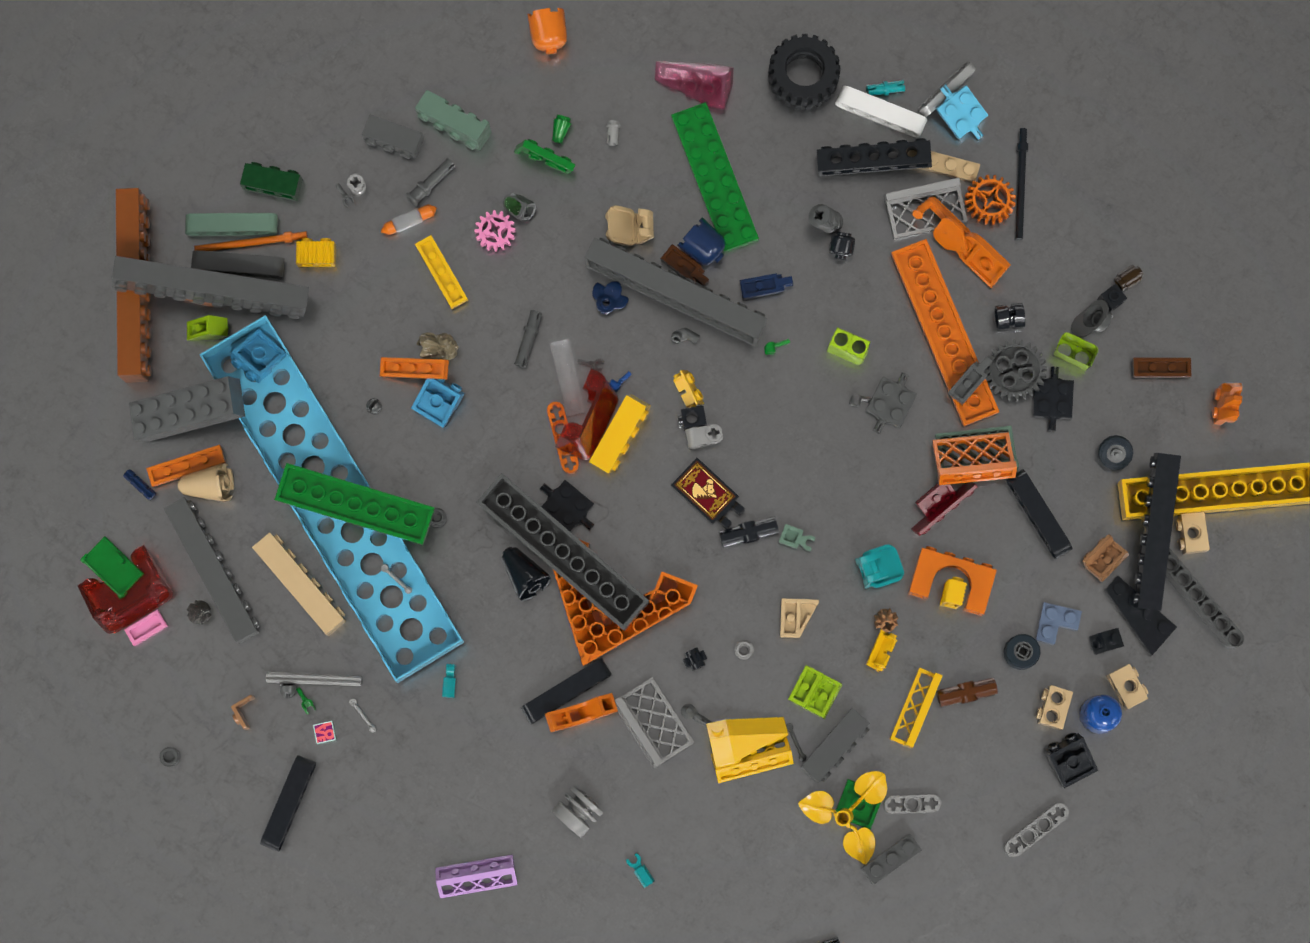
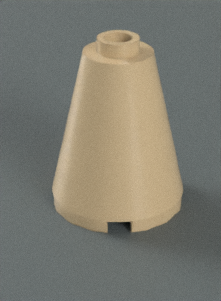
M221 463L184 475L178 481V489L183 495L222 502L230 501L233 496L230 495V490H234L231 468L227 469V463Z

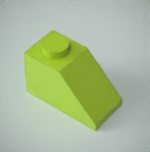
M207 315L188 321L187 340H218L228 337V318Z

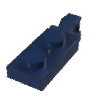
M777 273L739 280L743 300L784 292L785 287L793 286L792 276L782 278V274L777 275Z

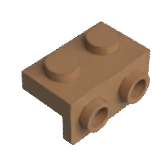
M1108 534L1099 540L1097 546L1092 551L1086 553L1083 564L1085 569L1103 582L1129 554Z

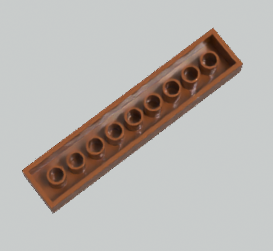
M139 188L116 189V256L150 261V255L147 254V247H150V237L147 235V228H150V220L147 217L150 203L149 199L145 197V194ZM131 290L126 292L117 291V373L126 383L149 382V376L152 375V368L149 365L151 347L148 346V339H151V329L148 328V320H151V311L148 309V302L151 301L150 293L139 295Z

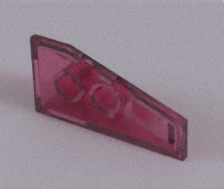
M657 61L655 80L673 90L681 91L687 97L700 101L701 104L706 103L708 107L724 110L733 86L734 67L717 64Z

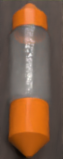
M427 204L397 216L384 224L381 233L392 235L422 223L424 220L433 217L437 208Z

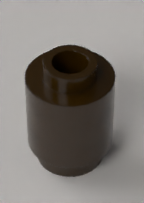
M1131 265L1114 278L1115 284L1118 285L1121 291L1129 290L1143 280V272L1140 267Z

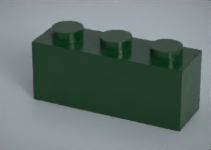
M251 162V164L245 163L240 185L244 190L298 201L303 179L294 170L286 172L281 171L280 168L275 166L267 168L262 167L260 163Z

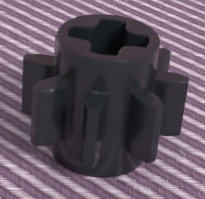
M697 647L684 653L686 658L683 659L686 668L691 667L692 671L706 665L704 660L707 659L704 650L699 651Z

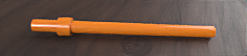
M289 231L281 235L195 245L194 250L216 251L278 242L293 243L294 240L308 238L307 231L296 233Z

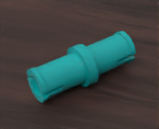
M904 80L894 82L882 81L880 84L866 85V91H868L867 94L872 96L882 94L888 96L889 93L905 92V85H903L905 83Z

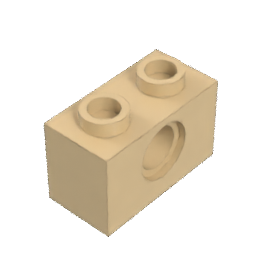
M1196 512L1179 515L1175 524L1176 530L1180 532L1178 546L1182 550L1183 555L1209 551L1205 513ZM1188 529L1195 531V538L1188 536Z
M1128 664L1106 675L1124 710L1130 709L1149 699L1147 697L1148 690L1144 684H1140L1137 678L1139 674L1134 666L1131 667ZM1126 681H1130L1133 684L1131 692L1127 691L1124 687Z

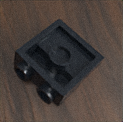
M1079 733L1066 735L1065 740L1060 743H1050L1048 749L1044 751L1064 789L1099 771L1084 737Z

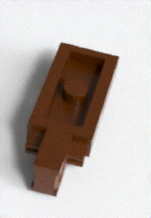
M672 244L660 258L661 261L683 278H689L702 286H707L709 283V278L703 275L705 270L702 269V266Z

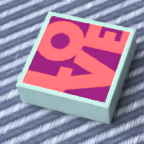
M333 721L313 725L317 744L337 740Z

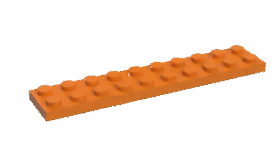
M924 239L891 252V256L949 392L969 367L976 361L978 362V359L928 241ZM986 379L963 405L951 396L963 427L1000 412Z

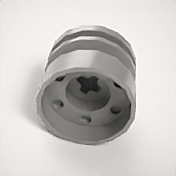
M572 786L570 790L576 795L574 799L566 793L565 797L570 803L565 805L559 801L551 812L582 838L590 829L585 820L588 818L592 822H596L597 820L591 815L594 811L600 817L603 812L599 808L598 803L588 794Z

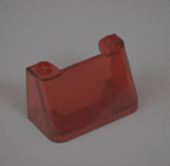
M592 368L582 388L588 392L587 401L592 403L582 425L574 422L566 424L555 446L583 460L590 459L594 454L619 400L617 393L605 376Z
M145 545L135 549L130 557L144 575L127 591L128 593L124 598L119 599L118 595L104 582L100 583L95 578L86 579L77 585L92 618L108 634L120 631L164 604L173 596L170 585Z

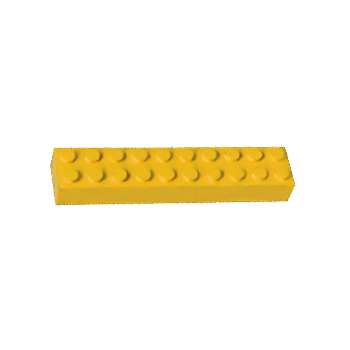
M1310 462L1179 474L1174 516L1196 512L1213 513L1310 504ZM1148 477L1121 479L1118 482L1122 521L1142 519L1143 515L1146 514L1147 507L1144 503L1146 495H1149V487H1147Z

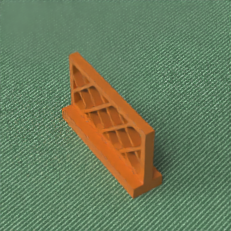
M1009 432L932 440L939 485L1016 478L1017 465L1016 461H1014ZM1005 439L1006 444L1001 448L995 442ZM983 441L988 445L982 450L976 446L977 442ZM964 443L969 447L963 452L957 448L958 444ZM945 445L950 449L944 454L938 450V446ZM990 447L999 451L995 457L987 453ZM971 449L980 453L976 459L968 455ZM952 451L961 455L956 461L948 456ZM1003 454L1009 458V462H1001L998 458ZM984 456L991 461L989 464H982L979 460ZM965 458L972 463L969 466H963L960 464V461ZM944 460L953 464L950 468H941V463Z

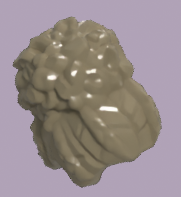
M427 332L422 334L417 341V345L422 346L421 358L451 360L457 356L459 347L450 334L441 333L435 335Z

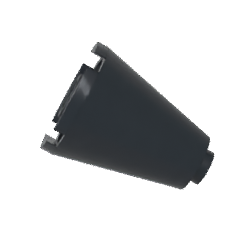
M508 547L503 551L501 559L515 593L521 601L535 597L537 590L541 589L543 591L551 581L549 574L517 547Z

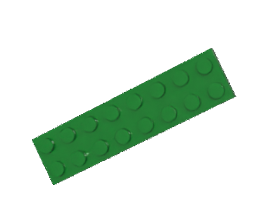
M705 102L671 114L712 225L725 239L726 245L723 253L758 241V234L707 103Z
M286 463L274 499L284 504L420 545H424L435 511L434 507L289 463Z

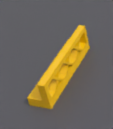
M919 667L890 740L909 748L914 747L943 675L936 672L932 673ZM921 673L932 677L930 684L925 687H921L919 682ZM920 691L923 701L914 706L911 697L913 693ZM913 709L916 718L914 721L907 723L904 714L906 711ZM906 727L909 734L906 741L895 737L898 729Z
M787 736L770 746L762 747L765 749L764 752L747 755L735 765L716 769L712 753L711 758L718 783L794 764ZM784 742L785 744L784 747H774L777 743Z

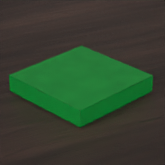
M847 779L836 807L837 812L843 808L849 809L861 797L854 790L855 781ZM863 799L852 811L854 817L851 823L871 830L881 802L869 804Z

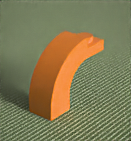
M609 693L580 704L548 712L545 716L550 732H555L600 719L618 712L613 694Z

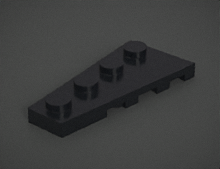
M1116 576L1104 590L1118 611L1121 612L1127 624L1131 626L1139 641L1143 643L1150 656L1158 650L1177 628L1175 624L1158 610L1134 607L1135 603H1132L1133 592L1136 591L1119 576Z

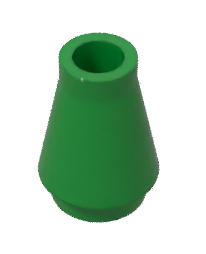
M557 114L553 122L551 141L563 143L571 126V118Z

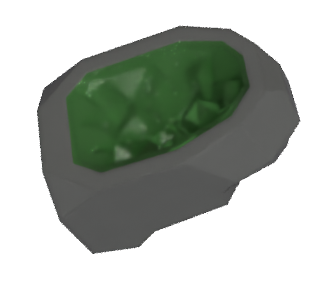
M515 193L505 196L503 201L506 212L521 221L530 220L537 208L532 200Z

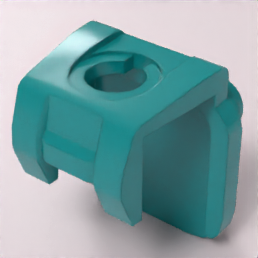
M883 545L863 553L862 557L855 559L857 566H859L865 589L869 587L881 588L900 581L904 576V569L898 552L892 545Z

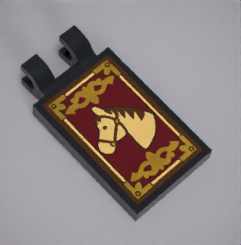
M698 458L671 484V487L712 525L717 521L725 529H728L732 522L725 515L730 509H733L739 516L745 511V508L736 501L739 496Z

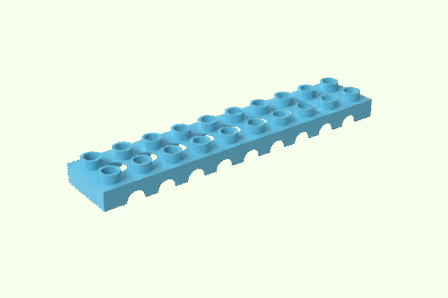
M266 315L199 354L214 379L227 376L240 379L242 397L247 391L256 392V401L251 405L244 404L245 417L238 419L278 485L284 472L280 461L283 456L291 454L295 456V466L302 467L306 458L318 456L325 465L322 474L333 477V471L337 467L342 466L348 470V476L345 481L371 488ZM257 329L262 331L286 353V357L272 368V372L259 384L249 381L245 377L244 370L241 368L236 369L233 373H226L223 370L224 363L231 359L232 351ZM280 371H287L290 374V379L285 385L275 383V376ZM271 392H279L286 399L285 408L278 414L267 412L263 405L265 397ZM299 403L309 405V412L304 417H297L294 414V408ZM268 422L274 423L276 425L275 434L271 437H264L261 433L262 426ZM290 424H299L305 430V439L297 446H290L283 440V431ZM321 434L326 435L329 439L328 445L323 449H316L313 445L315 437ZM290 505L308 537L321 555L329 572L339 585L347 602L360 620L368 637L378 650L395 682H401L464 643V640L402 539L387 535V541L384 545L375 546L372 544L371 538L377 531L363 527L364 533L362 538L358 542L349 543L341 536V528L346 522ZM327 518L334 521L333 531L328 534L321 533L319 530L320 522ZM344 551H351L354 555V561L349 566H341L339 564V555ZM368 553H376L381 556L383 564H386L390 571L397 563L406 565L407 573L400 580L407 587L410 586L412 592L410 594L405 593V589L388 573L382 572V570L373 576L365 574L360 565L362 558ZM365 583L371 584L374 589L373 595L368 599H362L358 595L359 587ZM387 586H397L403 593V600L396 608H387L381 603L380 594ZM416 596H423L427 601L425 609L420 612H416L411 608V601ZM383 616H390L393 619V627L387 632H382L378 628V621ZM414 618L421 622L423 632L419 639L407 641L401 636L400 626L406 619ZM437 628L444 629L447 635L446 640L439 645L432 643L430 638L432 631ZM402 649H410L413 653V660L407 665L400 664L397 659V655Z

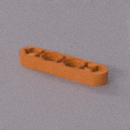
M552 402L547 407V413L561 466L566 474H574L579 469V463L565 410L560 402ZM554 406L561 409L558 414L560 419L564 417V420L552 422V420H556L555 414L550 412ZM558 424L566 426V431L563 434H558L555 431V427ZM563 442H568L571 445V449L568 452L560 450V445ZM573 453L574 456H570V459L576 465L573 466V470H569L568 467L565 468V465L568 464L567 458L562 459V456H569Z

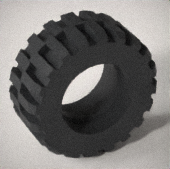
M797 34L793 35L791 40H783L781 46L778 45L774 49V54L771 55L768 70L771 90L777 94L776 98L779 101L784 100L785 105L788 107L791 104L796 105L795 109L801 110V106H806V110L812 109L813 105L819 107L823 101L827 102L831 98V94H834L841 71L838 55H835L833 46L828 47V42L825 39L822 41L818 40L819 36L813 35L811 38L808 37V34H802V37L798 38ZM799 58L811 59L820 66L822 76L815 84L809 86L798 85L787 76V66Z

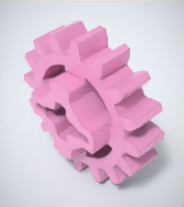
M493 210L492 215L486 212L485 218L479 217L481 223L476 222V226L479 229H475L474 232L478 235L476 240L481 241V247L487 245V251L494 248L495 252H497L498 247L505 250V244L511 245L509 240L515 239L511 233H515L516 229L512 227L514 222L509 221V215L504 217L503 211L498 215ZM486 223H488L487 228H486L485 230H483V228H484V226L486 225ZM492 225L498 230L499 237L493 232ZM507 232L506 237L502 239L503 234Z

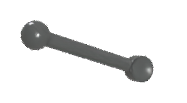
M788 723L786 725L787 731L790 732L799 752L800 761H806L807 756L801 750L793 731V725Z

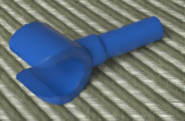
M628 371L618 382L612 379L607 389L614 393L618 392L623 382L632 374Z

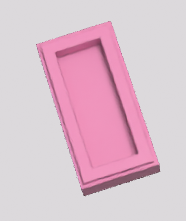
M157 609L130 625L124 631L133 646H137L168 627Z

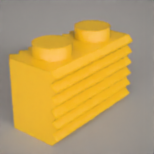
M303 238L301 241H296V265L298 267H336L335 242L329 238H321L320 241Z
M952 577V579H948L945 582L940 601L941 606L958 609L963 605L962 602L964 601L963 598L965 597L964 594L966 593L967 583L963 582L964 579Z

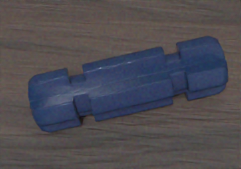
M131 469L124 473L123 477L148 500L155 497L156 492L149 488Z

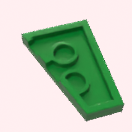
M531 139L522 141L516 145L514 150L517 154H520L521 151L527 153L529 158L535 161L545 160L547 166L567 174L572 172L576 165L571 162L570 158L566 156L560 157L554 154L555 151L552 149L542 148L538 146L536 141Z

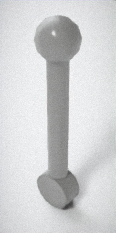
M386 564L381 566L382 572L388 573L405 589V593L410 594L412 592V588L410 586L407 587L395 576Z
M354 698L350 699L349 704L355 707L367 723L369 731L375 732L377 727L372 725L357 705V700Z

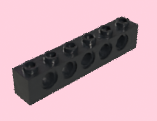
M925 138L916 139L914 142L898 140L896 143L890 144L883 141L878 142L877 145L861 143L854 147H851V145H841L840 148L824 146L821 149H817L819 176L930 168L932 167L930 140ZM910 150H914L917 152V155L910 157L907 153ZM891 152L898 153L896 158L888 157ZM876 153L879 155V158L871 160L869 156ZM853 155L860 156V159L856 162L850 160ZM836 156L842 158L839 163H833L832 159Z

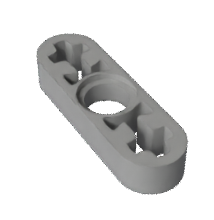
M933 794L891 796L884 801V809L889 814L936 812L941 807L940 798ZM911 798L918 802V807L915 810H910L907 807V801ZM920 798H924L923 802H928L930 798H933L934 801H937V805L934 806V809H931L929 805L923 806L924 810H921L922 803ZM891 799L895 803H901L900 799H904L903 807L905 811H901L902 807H895V811H892L887 804L891 803Z

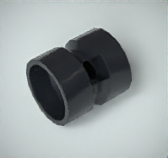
M1023 303L1011 304L1010 307L1007 305L995 306L994 314L997 330H1006L1010 326L1014 329L1025 327L1026 319Z

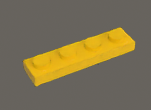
M432 235L415 244L416 248L451 309L467 302L468 298Z

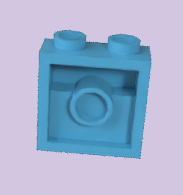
M257 329L232 351L231 363L236 369L241 368L244 370L248 380L251 382L255 380L259 384L272 372V368L286 357V353L262 331Z
M426 379L411 409L444 428L465 393L461 391V386L455 383L450 385L445 382V379Z

